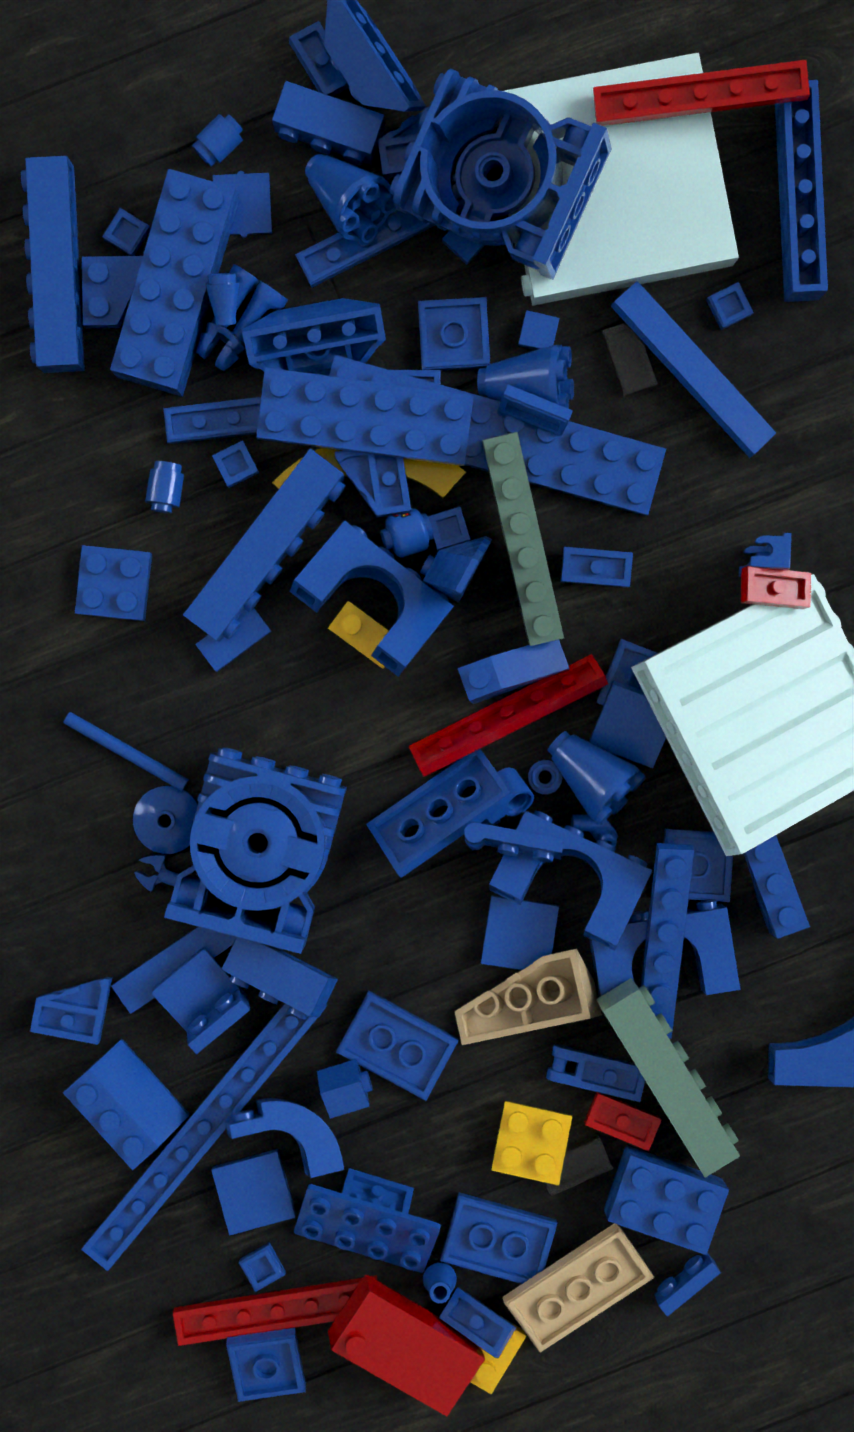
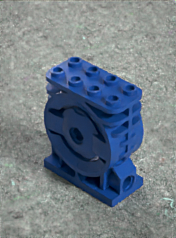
M451 68L445 74L440 73L434 85L433 92L435 97L430 108L426 107L421 114L419 128L421 129L416 141L412 140L406 149L404 156L406 164L401 175L397 174L392 181L390 194L393 195L395 206L403 214L414 215L422 222L433 223L437 228L443 231L449 230L454 232L456 235L469 241L489 246L506 245L514 261L539 271L540 275L553 280L612 150L607 128L594 122L591 127L570 117L550 124L538 109L527 100L515 94L499 91L497 87L488 85V87L482 86L477 79L470 76L465 79L460 76L458 71ZM499 119H502V121H501V123H500V125H499V127H498V130H497V132H496L495 134H488V135H484V136L479 137L480 135L493 132V130H494L495 126L497 125ZM535 131L539 136L532 147L539 159L541 171L537 193L522 210L510 217L495 221L496 217L508 215L519 209L526 202L533 189L535 167L526 148ZM471 142L462 152L456 166V185L461 197L465 201L462 212L458 216L457 213L460 205L455 198L452 188V171L458 155ZM562 162L574 166L567 183L562 185ZM493 168L503 169V175L498 180L488 181L486 179L487 174ZM552 214L548 223L549 228L546 230L540 228Z
M226 747L218 748V752H212L209 755V765L203 777L204 784L198 796L199 802L193 819L190 834V853L193 866L177 875L171 901L167 904L164 918L301 954L307 942L315 905L307 892L317 882L325 868L347 787L341 785L342 779L335 776L322 774L318 779L308 776L309 770L289 765L284 770L276 768V761L256 756L252 757L250 761L241 758L243 753L241 751ZM247 798H269L286 806L298 820L303 832L317 835V842L298 837L296 827L291 818L280 808L268 803L258 802L244 805L233 811L228 817L215 815L212 812L214 808L227 810L236 802ZM261 833L265 835L268 841L266 850L256 851L251 847L250 837L252 834ZM207 846L218 848L221 859L228 870L235 876L247 881H270L282 875L288 868L307 872L309 875L305 879L290 875L282 882L265 888L247 887L235 882L223 872L215 855L208 853ZM196 870L199 878L189 876L188 874ZM210 892L223 902L237 907V910L232 911L214 905L207 906ZM299 896L304 906L294 904L292 901ZM281 906L277 922L251 916L248 911L269 910Z

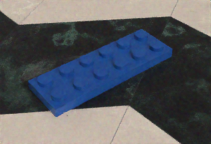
M265 367L256 438L266 441L465 466L474 395Z

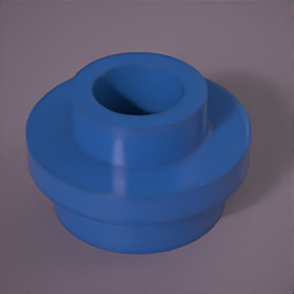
M541 760L530 768L528 781L536 792L550 794L560 787L562 774L554 762ZM547 770L551 774V780L544 784L539 781L538 776L540 772Z

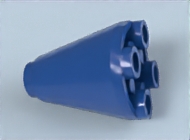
M315 155L307 163L305 174L308 177V182L336 230L347 240H361L364 243L371 242L376 237L379 227L385 222L388 215L396 209L393 195L390 194L391 185L382 176L328 155Z
M552 345L488 364L486 368H479L477 376L479 395L501 402L507 384L569 409V400H573L574 381L573 379H567V367H571L572 362L571 347Z
M567 731L562 732L547 750L552 755V761L589 817L599 826L611 814L615 815L623 808L628 801L625 795L630 790L632 792L635 791L646 778L635 765L575 734L570 735Z

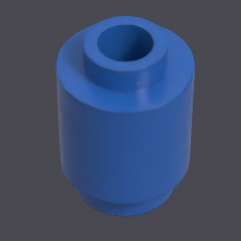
M218 114L195 137L197 141L192 145V148L207 165L212 167L216 162L220 164L243 141L239 135L243 129L229 114L225 118Z
M155 461L154 469H150L145 499L146 503L152 505V511L172 513V508L180 507L184 481L181 465L166 461Z

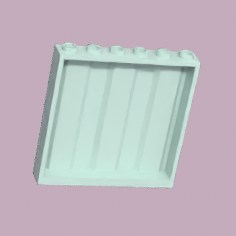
M814 574L811 575L810 608L794 609L752 604L631 667L726 856L740 855L854 791V648L848 643L841 629L840 619L832 611L825 597L824 587L817 581Z

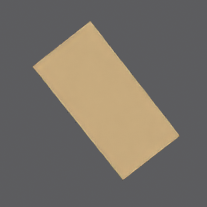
M614 1223L502 1298L504 1304L541 1353L652 1280L654 1276L620 1225Z

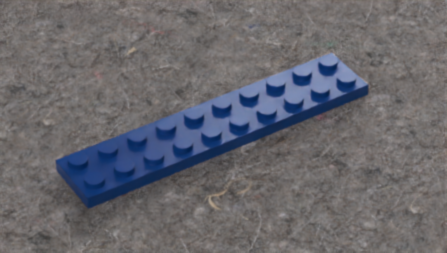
M334 356L329 376L474 395L465 466L489 472L481 440L518 432L529 484L643 516L649 514L666 452L665 448L570 421L563 435L559 436L498 410L500 401L342 356Z

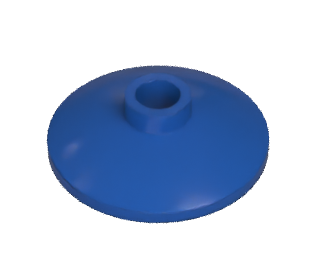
M173 786L154 788L144 794L135 807L133 814L135 833L142 844L154 852L161 854L180 852L190 846V834L198 804L185 790L180 791ZM167 814L170 816L171 824L169 827H163L160 824L159 819L161 815Z

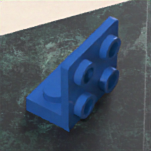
M205 948L200 949L152 989V995L187 1032V1045L196 1054L250 1011L248 995L240 986L229 980L231 976L221 970L222 966Z

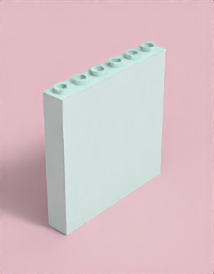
M698 52L505 90V92L515 94L527 100L538 109L550 124L570 117L592 127L593 122L596 123L593 87L703 73ZM711 112L603 126L607 128L612 150L554 279L542 276L539 271L524 265L526 275L521 276L524 296L531 297L532 306L630 287L636 281L640 284L731 267L735 264L739 255ZM499 119L497 125L495 126V127H497V129H498V127H499V125H500L502 119ZM535 131L526 148L535 167L533 189L526 202L519 209L508 214L509 217L528 205L539 187L541 176L540 163L532 147L539 136ZM562 162V185L567 183L574 167L565 162ZM552 214L540 228L544 230L549 228L548 223L552 217Z

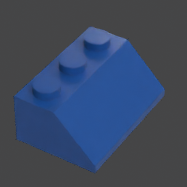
M123 1039L116 1043L63 1092L132 1171L152 1154L190 1115Z

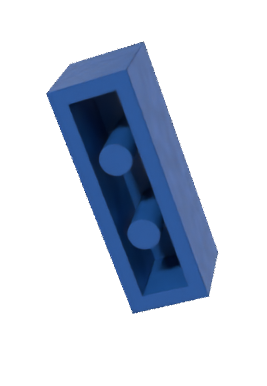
M285 81L272 119L275 132L278 133L280 138L292 143H297L298 140L309 143L312 149L323 154H330L331 151L341 154L346 161L355 165H362L363 162L372 165L378 149V140L382 137L385 128L384 114Z
M239 937L236 938L221 969L231 975L229 980L234 984L248 989L249 985L259 989L258 996L273 1004L281 1001L289 1005L288 1012L304 1020H307L308 1016H321L338 981L337 978L277 947Z

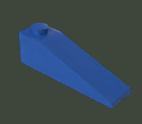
M484 536L439 550L436 557L429 555L420 571L421 574L425 575L423 582L430 588L441 591L447 597L459 603L492 539Z

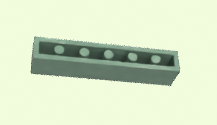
M518 432L483 439L481 441L528 643L530 646L563 639L564 635Z
M630 978L597 998L596 1001L703 1176L706 1178L740 1157L733 1145L739 1141L728 1123L722 1126L717 1117L722 1115V1112L713 1097L710 1096L705 1099L701 1092V1089L706 1087L695 1068L688 1071L684 1062L689 1057L679 1041L672 1044L667 1034L672 1032V1029L662 1013L657 1016L653 1013L650 1006L655 1004V1001L645 985L638 988L633 979Z

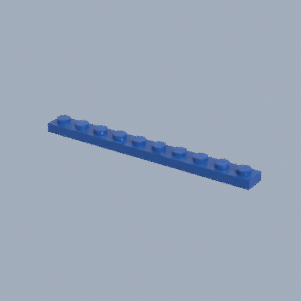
M284 1003L81 1250L108 1271L226 1129L225 1121L233 1120V1114L243 1109L318 1017L308 1016L307 1020L301 1019L289 1013L288 1009L290 1006Z

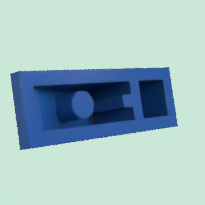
M555 640L533 646L527 645L493 655L460 667L458 671L469 701L472 704H476L564 672L570 668L560 641Z

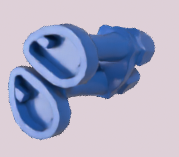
M235 264L229 273H236V280L240 282L237 310L246 296L255 289L253 296L232 332L227 329L229 325H215V317L211 322H207L206 331L200 334L196 353L203 359H206L219 342V339L226 343L215 362V367L222 371H225L239 359L238 354L246 349L242 329L258 321L267 310H281L288 302V299Z

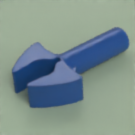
M150 855L139 859L141 862L153 865L155 871L159 873L148 876L138 870L134 872L139 882L150 892L154 890L156 884L161 882L173 887L175 886L178 873L168 870L164 862L167 855Z

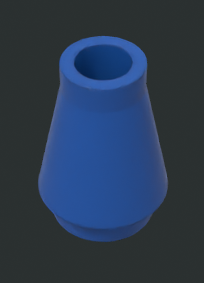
M236 273L209 274L208 283L205 286L215 316V325L236 324L240 282L236 280Z
M434 1263L425 1270L423 1284L434 1302H446L456 1286L457 1276L454 1269L448 1264Z

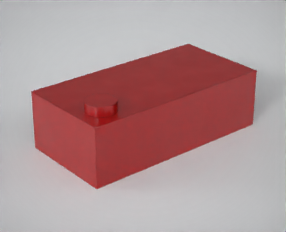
M365 1274L328 1330L332 1351L446 1417L485 1360L481 1347L455 1330L437 1315Z

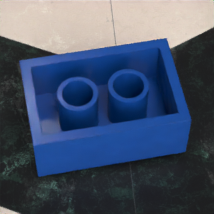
M626 1145L604 1206V1212L609 1222L707 1255L729 1188L720 1177L711 1174L705 1178L700 1170Z

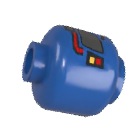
M411 508V511L389 515L385 520L386 529L380 530L384 547L387 550L392 548L395 555L400 558L425 551L429 547V540L434 539L432 526L427 514H421L416 508Z

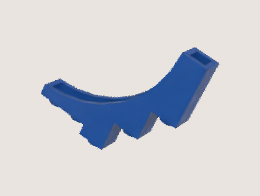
M854 1016L844 1024L822 1035L796 1042L770 1043L768 1048V1079L774 1085L854 1087Z

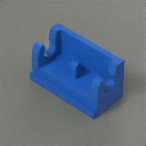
M783 533L781 536L763 535L758 537L754 541L756 544L767 545L750 546L743 551L744 554H755V556L750 557V562L747 565L739 567V577H741L742 568L747 566L780 570L790 569L791 533Z

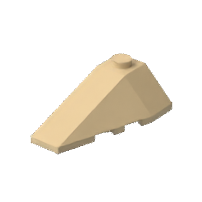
M573 949L542 956L534 961L533 964L513 974L501 984L456 1010L455 1016L461 1044H471L602 1015L600 1006L596 1001L598 996L594 980L578 950Z

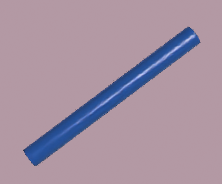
M69 712L63 724L180 791L185 789L189 779L74 713Z

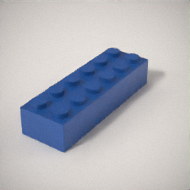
M168 169L110 368L117 378L183 397L210 305L205 284L208 283L209 274H217L220 271L240 200L236 188Z

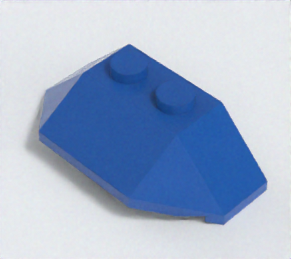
M327 0L324 47L331 56L330 61L333 67L342 73L348 82L351 95L362 105L404 112L422 111L426 104L422 100L417 88L358 0Z
M345 298L276 310L242 329L249 365L263 371L266 367L326 376L330 374L335 355L366 363L378 346H381L386 340L380 304Z

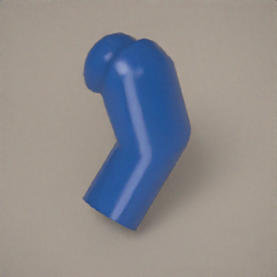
M587 814L571 815L572 827L580 831H589L596 841L601 840L613 847L616 846L618 835L608 820L599 826Z

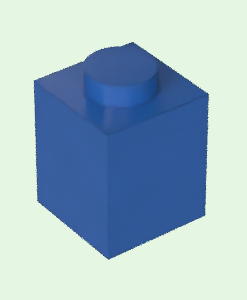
M357 1059L317 1071L320 1095L330 1119L370 1107L367 1092L373 1091L371 1080L367 1071L361 1072Z

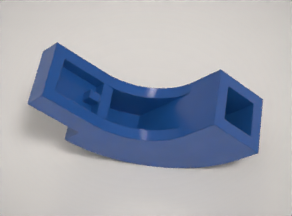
M277 1098L258 1099L256 1103L259 1114H254L253 1110H245L234 1113L233 1120L225 1121L227 1135L231 1139L267 1130H281L289 1133L296 1140L300 1148L304 1171L310 1178L344 1170L340 1147L331 1129L314 1112L297 1103Z

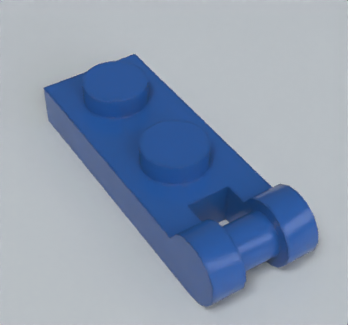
M477 822L468 824L464 830L465 843L472 850H479L484 845L497 847V852L505 855L518 856L519 852L533 854L532 858L541 862L550 863L553 862V858L561 860L564 843L562 838Z
M561 1044L553 1045L551 1055L554 1056L552 1067H548L546 1078L548 1080L637 1102L641 1101L645 1079L635 1063L573 1049ZM567 1060L577 1062L575 1073L565 1071Z

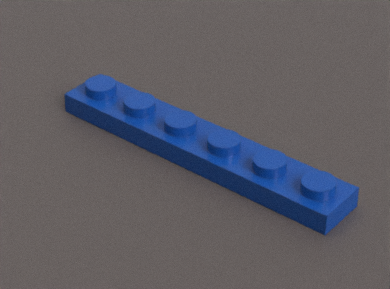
M657 843L641 986L645 985L655 1001V1004L650 1006L655 1016L662 1013L673 1031L694 848L691 844ZM672 1032L667 1034L669 1039H672Z

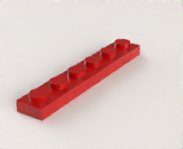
M806 60L593 87L596 124L601 126L808 100L810 96Z
M591 654L569 665V670L539 680L410 745L409 749L423 777L608 685L606 676L593 655Z
M375 1275V1276H370V1277L374 1278L375 1280H377V1275ZM363 1278L175 1307L173 1318L178 1346L333 1322Z

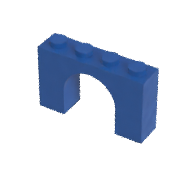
M344 521L294 579L289 592L317 613L335 590L347 580L367 577L384 584L396 599L398 617L396 623L380 641L371 656L399 677L454 606L449 603L444 593L437 589H431L426 585L416 571L411 568H405L398 563L389 550L381 546L378 547L370 541L361 528L355 525L351 526Z
M525 810L516 830L564 839L561 856H573L582 859L597 873L601 884V897L583 936L615 951L652 870L646 868L647 863L638 857L628 855V858H625L615 853L616 848L604 841L597 840L596 843H593L583 838L584 833L572 826L566 825L565 828L553 824V819L543 812L535 810L532 814ZM519 852L518 856L504 854L489 883V890L521 905L537 871L546 862L534 860L532 858L533 854Z
M716 900L697 902V908L687 909L684 937L691 943L695 953L700 988L705 995L741 990L727 907L717 904ZM649 911L632 913L615 951L589 939L599 997L630 978L633 979L632 960L638 946L646 939Z

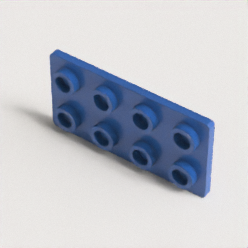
M349 1168L342 1193L313 1184L308 1185L294 1233L310 1240L323 1242L343 1250L371 1257L375 1260L388 1262L407 1270L423 1273L437 1240L441 1225L408 1214L414 1188Z

